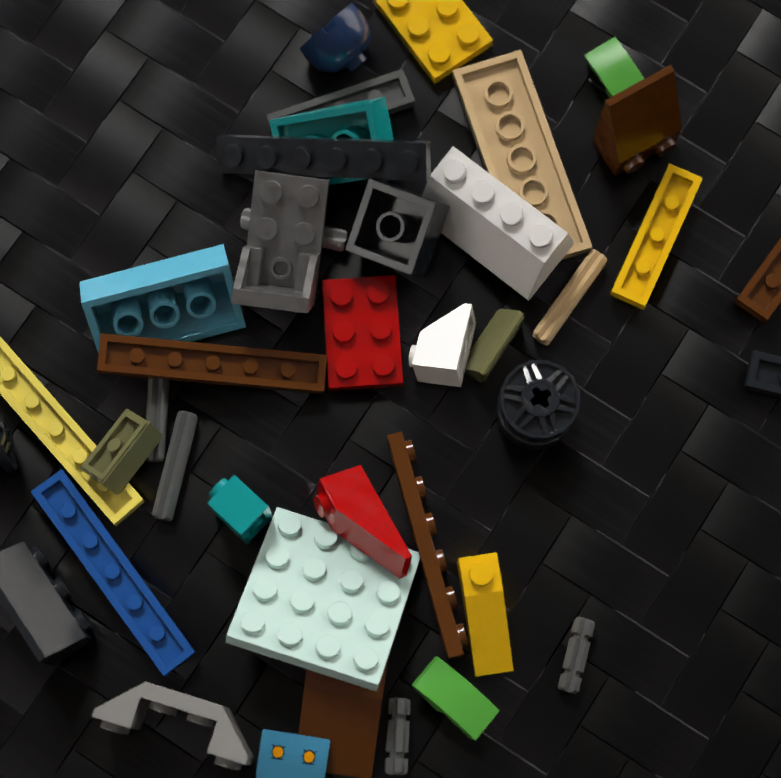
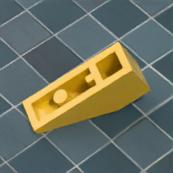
M497 552L458 558L457 569L475 677L514 671Z

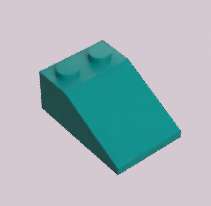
M386 97L357 101L269 120L272 136L394 140ZM312 177L330 180V185L365 180L361 178Z

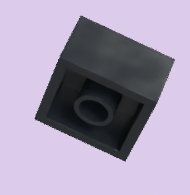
M369 179L345 250L410 275L426 276L450 206L395 185Z

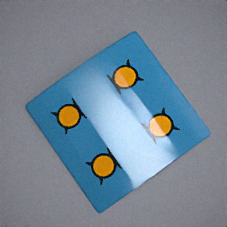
M263 729L256 778H325L330 740Z

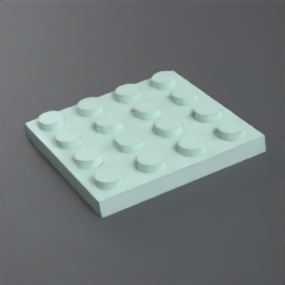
M277 507L226 635V643L377 692L420 561V555L417 551L408 549L412 555L406 577L399 579L335 533L328 523Z

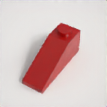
M359 465L320 478L317 494L314 496V505L318 515L321 518H326L330 528L396 577L399 579L406 577L412 555L362 466Z

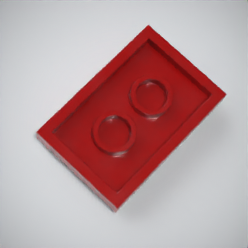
M396 275L322 280L329 391L403 386Z

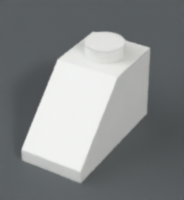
M462 304L420 331L417 345H412L409 352V366L413 367L418 382L455 387L462 386L476 327L472 304Z

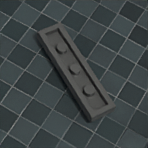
M401 69L266 116L270 127L269 120L380 97H386L388 113L390 115L414 107L415 99L405 73Z

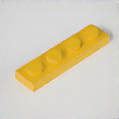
M669 163L612 288L611 296L644 310L701 184L702 177Z

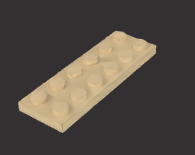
M514 51L453 70L452 77L485 170L569 233L575 243L561 260L591 251L592 244L522 51Z

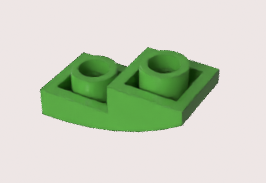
M616 37L611 38L584 55L587 64L604 85L609 98L644 79Z
M437 656L434 657L411 685L437 712L444 713L471 740L476 741L500 711L469 681Z

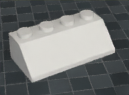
M452 146L431 173V179L428 180L422 195L450 206L441 233L528 301L575 243L568 232L454 146Z

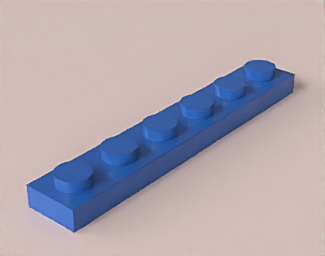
M61 469L33 489L31 493L162 675L166 677L194 656L196 651L65 471Z

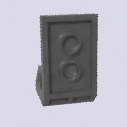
M255 171L247 245L242 249L233 285L231 304L308 313L312 309L318 286L330 180Z

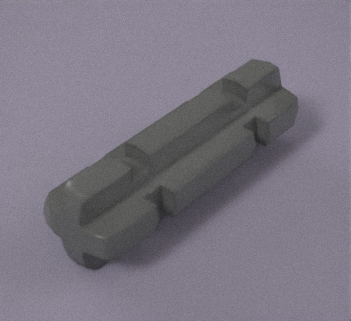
M576 617L573 621L571 633L574 634L573 638H569L562 667L565 669V672L560 675L558 688L561 691L576 694L580 690L582 681L580 673H584L590 648L588 639L592 637L595 627L594 621L590 619Z
M393 697L388 700L387 714H391V720H387L385 752H389V758H385V773L389 775H406L408 772V759H404V753H408L410 721H406V715H410L411 702L407 698Z

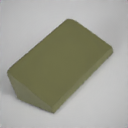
M499 309L496 311L470 350L465 373L481 383L486 380L520 329L524 320V313L509 309Z
M126 408L80 469L112 493L118 495L163 437L162 433L149 421Z

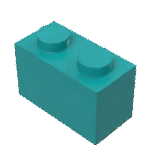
M235 475L229 481L225 478L220 480L209 493L212 499L207 504L211 510L247 545L273 518L269 506Z

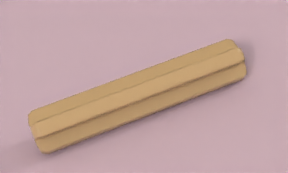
M591 250L535 328L533 337L544 345L551 343L605 266L607 258L597 250Z

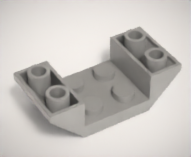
M144 682L94 709L92 717L102 720L100 728L129 735L131 729H142L148 708L176 716L178 709L188 712L186 720L213 728L215 721H217L207 751L209 754L216 755L214 763L234 770H241L242 764L252 765L254 756L228 707Z

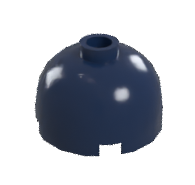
M352 2L333 17L326 26L318 30L299 50L304 54L303 56L308 62L323 72L336 73L345 67L352 72L367 59L363 52L371 40L369 23L360 9Z

